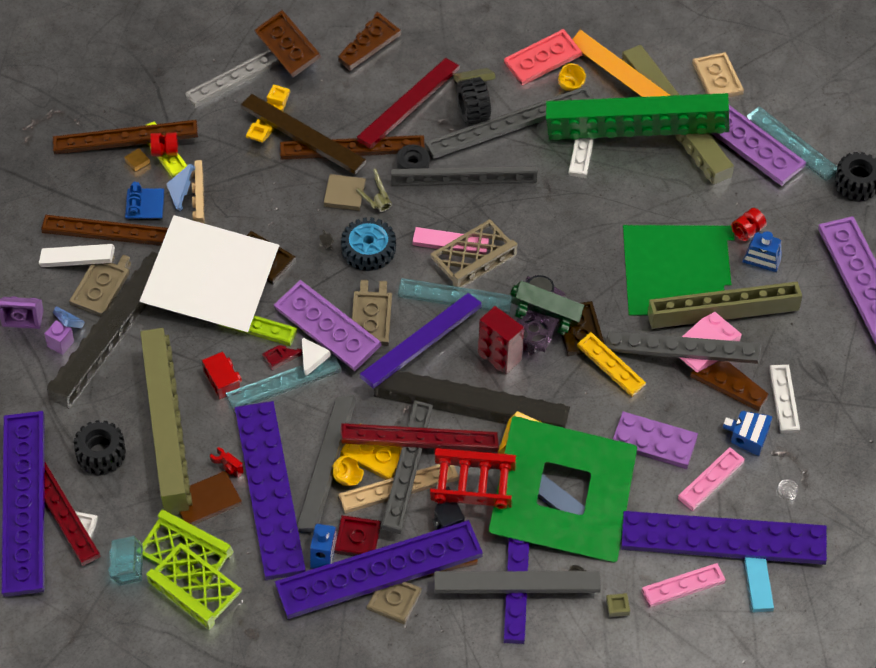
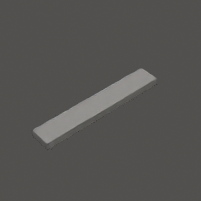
M267 50L185 93L186 98L196 108L281 63L270 50Z

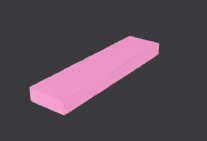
M416 227L413 246L439 249L463 234ZM472 236L468 238V242L478 243L479 237ZM481 238V244L489 243V238ZM456 245L453 247V251L464 252V246ZM467 246L466 252L477 254V247ZM480 248L479 254L486 255L487 249Z
M729 447L678 495V500L692 511L695 510L744 463L745 459Z
M718 563L642 587V593L649 608L724 584L726 579Z

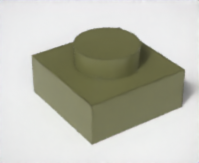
M627 593L606 596L609 617L630 615Z

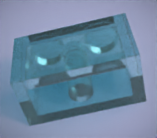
M135 536L112 540V549L109 552L111 558L109 575L111 579L119 586L142 581L143 544Z

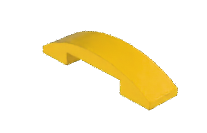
M273 84L267 95V102L283 111L290 94V89ZM257 119L256 123H252L246 138L263 143L273 132L274 127Z

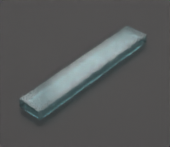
M760 106L747 115V119L806 161V166L825 181L836 174L837 166Z
M404 278L401 279L398 297L446 305L454 304L469 293L482 303V307L479 310L490 311L496 306L506 314H510L512 303H510L512 296L507 294Z
M331 354L328 359L308 375H305L304 365L230 391L226 393V397L235 412V407L256 404L341 372V367L335 355Z

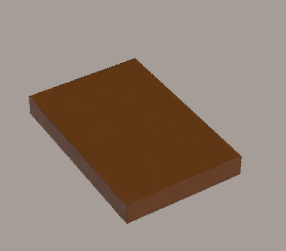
M226 471L190 485L193 505H189L188 511H181L180 516L182 520L194 526L241 506L242 500Z

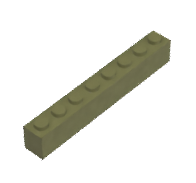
M798 282L651 299L649 300L648 318L651 328L654 329L698 323L702 318L713 312H716L726 320L799 311L802 293Z

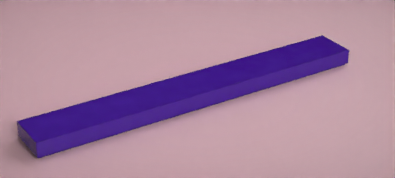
M467 293L361 372L360 379L374 389L482 307V303Z

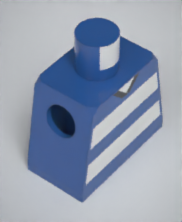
M769 231L755 233L747 248L743 263L777 273L782 259L781 240L773 237V234Z
M741 411L737 421L726 417L723 429L733 432L732 444L760 456L773 416Z
M315 525L310 547V569L333 562L337 539L335 526ZM319 552L324 553L325 557H320Z

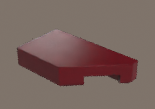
M282 345L262 353L263 359L272 371L303 355L302 349L298 348L295 350Z

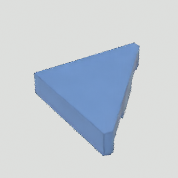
M192 164L185 167L167 183L175 208L179 211L183 210L182 202L184 195H187L191 183L189 181L191 172L195 170V166Z
M58 306L54 308L53 314L64 326L83 328L85 322Z

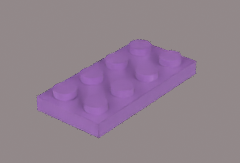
M622 412L613 440L636 445L637 455L687 469L698 433Z

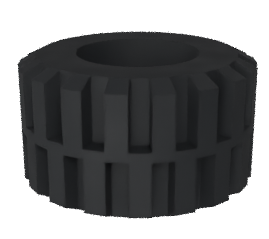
M476 77L458 81L456 88L457 102L461 117L466 125L490 120L491 102L483 79Z
M853 152V154H846V157L843 156L838 163L834 179L837 191L842 192L844 197L848 196V199H856V201H860V199L865 201L868 200V197H874V194H876V158H872L870 154L866 155L865 152Z
M95 420V423L89 422L86 427L82 426L80 428L81 432L77 431L75 434L76 438L73 441L77 462L83 470L87 469V472L90 474L95 472L96 475L104 472L105 475L109 474L108 471L110 470L112 472L115 471L116 466L120 467L122 465V460L125 459L126 453L124 437L120 428H116L114 423L108 424V421L105 420L103 422ZM98 444L109 445L102 451L91 450L92 447Z

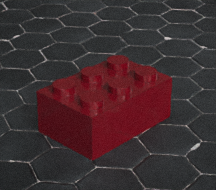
M494 306L479 320L478 353L481 358L491 362L497 370L508 374L522 361L524 327Z

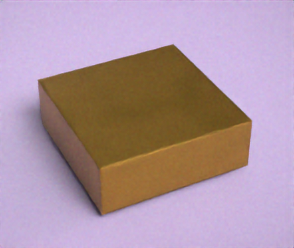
M140 148L124 157L125 162L135 172L150 163V159Z

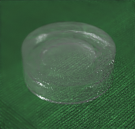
M790 479L782 480L778 485V495L785 500L794 499L798 492V485Z

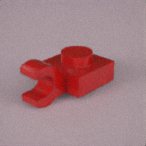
M218 447L217 453L220 456L216 457L210 454L211 462L223 464V468L228 474H233L237 478L244 474L243 463L229 452L225 453L222 448Z

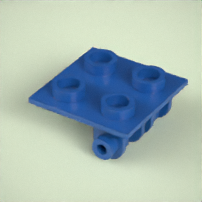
M133 182L130 188H127L125 219H162L164 188H141L139 182Z

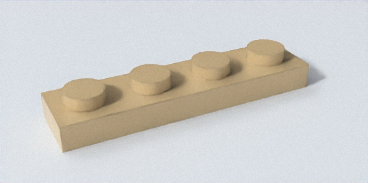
M195 160V170L191 172L192 179H195V182H192V193L196 195V197H192V206L196 208V211H192L193 221L205 224L202 160Z

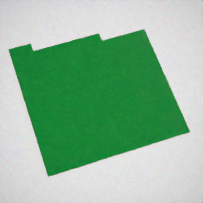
M623 225L629 315H648L649 300L724 291V285H732L727 240H735L731 226Z

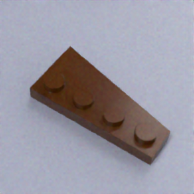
M376 12L374 18L365 25L364 30L356 35V39L350 42L338 56V61L351 71L399 37L401 30L379 12Z
M717 361L699 372L693 370L690 375L691 378L758 412L769 395L728 361Z

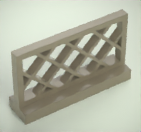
M489 219L434 251L430 257L453 281V287L459 290L515 257L518 244L514 240L510 241L493 221ZM490 227L494 233L486 234L483 233V230ZM472 236L479 237V242H468V238ZM481 238L492 239V244H481ZM494 240H501L505 244L496 246L494 245ZM456 245L464 246V252L453 251V247ZM467 246L477 247V254L466 252ZM480 248L489 249L490 253L487 255L479 254ZM441 254L449 255V260H440L438 256ZM452 255L461 256L462 262L451 261ZM465 257L476 258L472 264L464 263ZM450 266L461 267V269L453 274L450 271Z

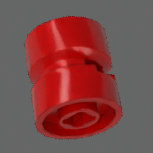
M177 132L166 133L164 136L162 133H151V156L160 157L163 154L178 156Z
M750 208L733 221L731 227L737 238L742 241H748L755 233L765 228L767 222L761 211L756 208Z

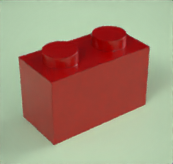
M223 351L202 360L203 372L219 400L241 391V376L238 371H234L232 360L230 357L226 358Z

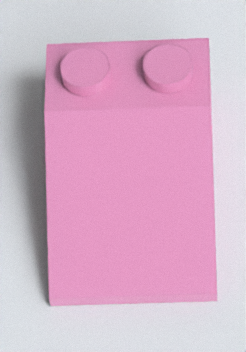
M713 312L702 318L682 337L740 341L742 334L716 312ZM680 358L696 372L717 362L716 360Z

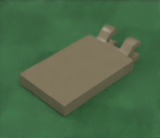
M123 254L118 265L114 263L91 264L69 300L70 305L104 318L130 274L129 268L132 264L129 261L130 257Z
M361 280L360 291H354L352 320L381 341L382 346H389L392 293H387V281L379 282V292H368V280Z

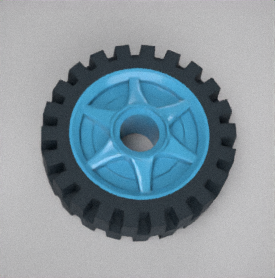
M365 217L362 222L360 219H357L355 223H349V227H345L341 237L343 258L346 259L348 264L352 263V267L356 268L359 266V270H363L364 267H366V271H371V267L374 270H378V266L381 268L385 267V263L389 264L396 253V236L391 226L388 227L386 222L382 224L381 219L375 222V218L370 217V221H367V217Z

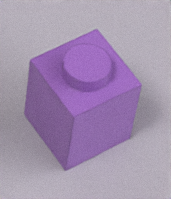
M57 320L45 332L47 347L62 355L74 343L72 328L64 326Z

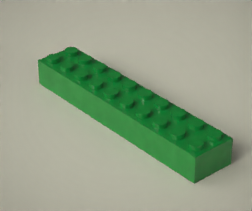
M728 93L546 101L549 140H576L581 138L648 137L653 135L668 136L729 132Z

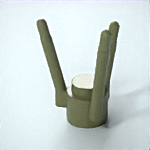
M374 168L375 181L380 193L375 195V200L373 201L361 189L357 188V192L371 204L373 209L378 208L380 212L388 210L392 203L385 192L377 169Z

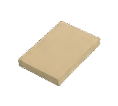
M726 52L693 59L692 64L706 94L728 93L729 97L744 94V89Z

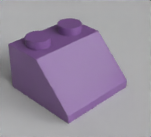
M14 296L2 297L0 299V320L3 327L40 329L44 311L41 299L18 298Z

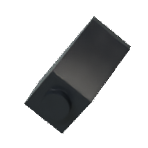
M437 503L434 510V519H432L436 530L465 521L458 503Z

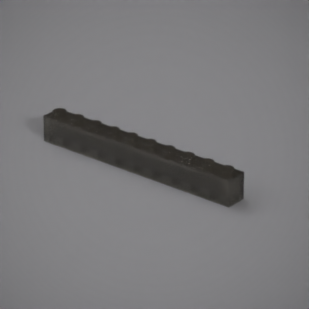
M152 251L148 257L144 258L140 268L135 270L130 281L124 284L120 294L112 300L107 311L105 310L102 313L97 324L92 326L88 336L81 340L78 349L71 353L65 366H62L55 379L49 382L47 386L49 400L69 409L148 305L139 301L158 256L157 253Z
M397 371L374 388V397L412 405L414 400L431 404L433 409L503 424H507L508 420L518 411L542 423L567 428L570 414V406H565L561 403L546 402L542 399L527 398L523 395L517 396L504 391H493L484 387H474L465 383H455L446 379L440 380L430 376L416 375L411 372Z

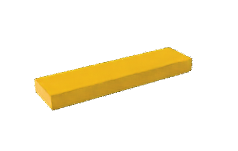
M592 332L577 343V347L631 397L646 385V382Z

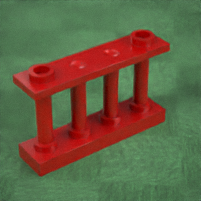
M435 449V464L440 465L438 489H430L431 501L436 503L454 502L495 506L499 509L512 507V496L506 495L508 473L509 471L516 470V455ZM450 465L460 467L458 491L446 490L448 466ZM470 467L480 468L478 493L466 492L468 468ZM499 469L501 471L498 494L486 493L488 470Z

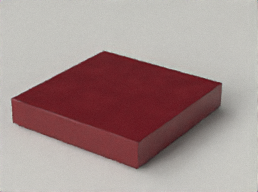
M341 515L334 554L356 556L377 549L381 521Z

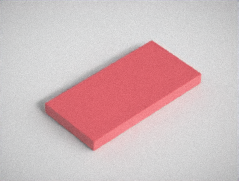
M562 29L504 58V63L523 86L582 56V51L567 32Z

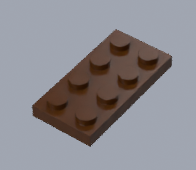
M283 10L254 30L292 77H295L321 58L320 53Z

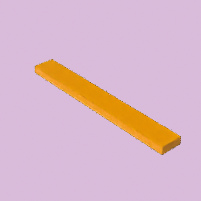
M579 30L572 40L580 48L582 54L639 96H671L582 30Z

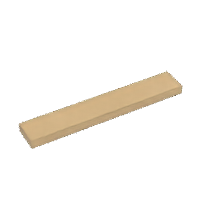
M439 464L416 472L411 494L438 486ZM453 465L448 466L446 484L459 479ZM394 478L338 494L344 513L387 502Z

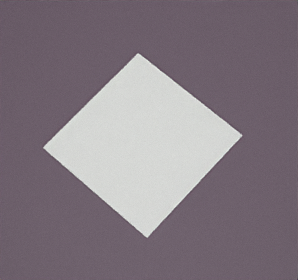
M174 215L139 302L248 332L279 245Z

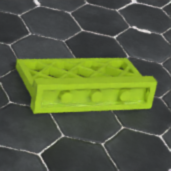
M163 509L158 514V521L137 551L140 556L159 565L163 561L162 555L171 553L175 548L173 538L183 537L185 538V546L190 549V547L198 545L202 547L203 553L198 556L205 558L207 563L208 556L216 554L221 557L218 563L211 565L218 571L226 559H230L234 553L231 545ZM161 526L168 529V536L157 537V531ZM170 540L172 548L161 551L159 542ZM148 545H157L158 552L153 554L144 552ZM176 555V561L187 560V558L178 560V559H177V555ZM191 564V573L203 572V568L195 569L194 564ZM173 566L165 567V569L173 573ZM177 566L176 574L188 573L180 571V567ZM209 576L206 584H211L216 576ZM197 577L191 578V583L203 585V582L197 580Z
M181 542L154 570L151 568L146 573L149 584L209 630L215 625V620L242 592L238 585ZM181 550L187 554V560L176 561V555ZM191 564L202 565L203 572L191 573ZM188 565V573L176 574V566ZM173 566L174 575L165 576L161 573L165 567ZM215 575L218 577V583L206 584V576ZM203 576V585L192 586V577ZM188 578L189 586L179 587L177 579ZM231 587L234 590L229 596H221V588ZM218 588L219 597L207 598L206 589ZM204 590V598H193L192 591ZM219 601V607L214 613L207 608L208 602Z

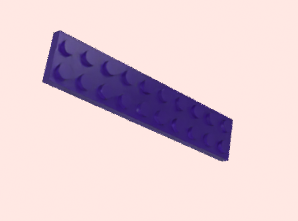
M274 401L235 407L265 581L306 572Z
M43 411L4 415L3 597L45 592V415Z
M624 511L621 550L745 559L746 557L766 559L768 561L826 565L827 525Z
M467 520L275 581V586L287 619L416 579L435 571H441L483 557V552L470 521Z

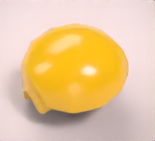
M573 63L564 65L558 76L559 85L566 91L581 88L586 79L584 69L578 64Z
M349 455L340 456L333 463L334 479L343 486H353L360 483L364 470L359 468V461Z

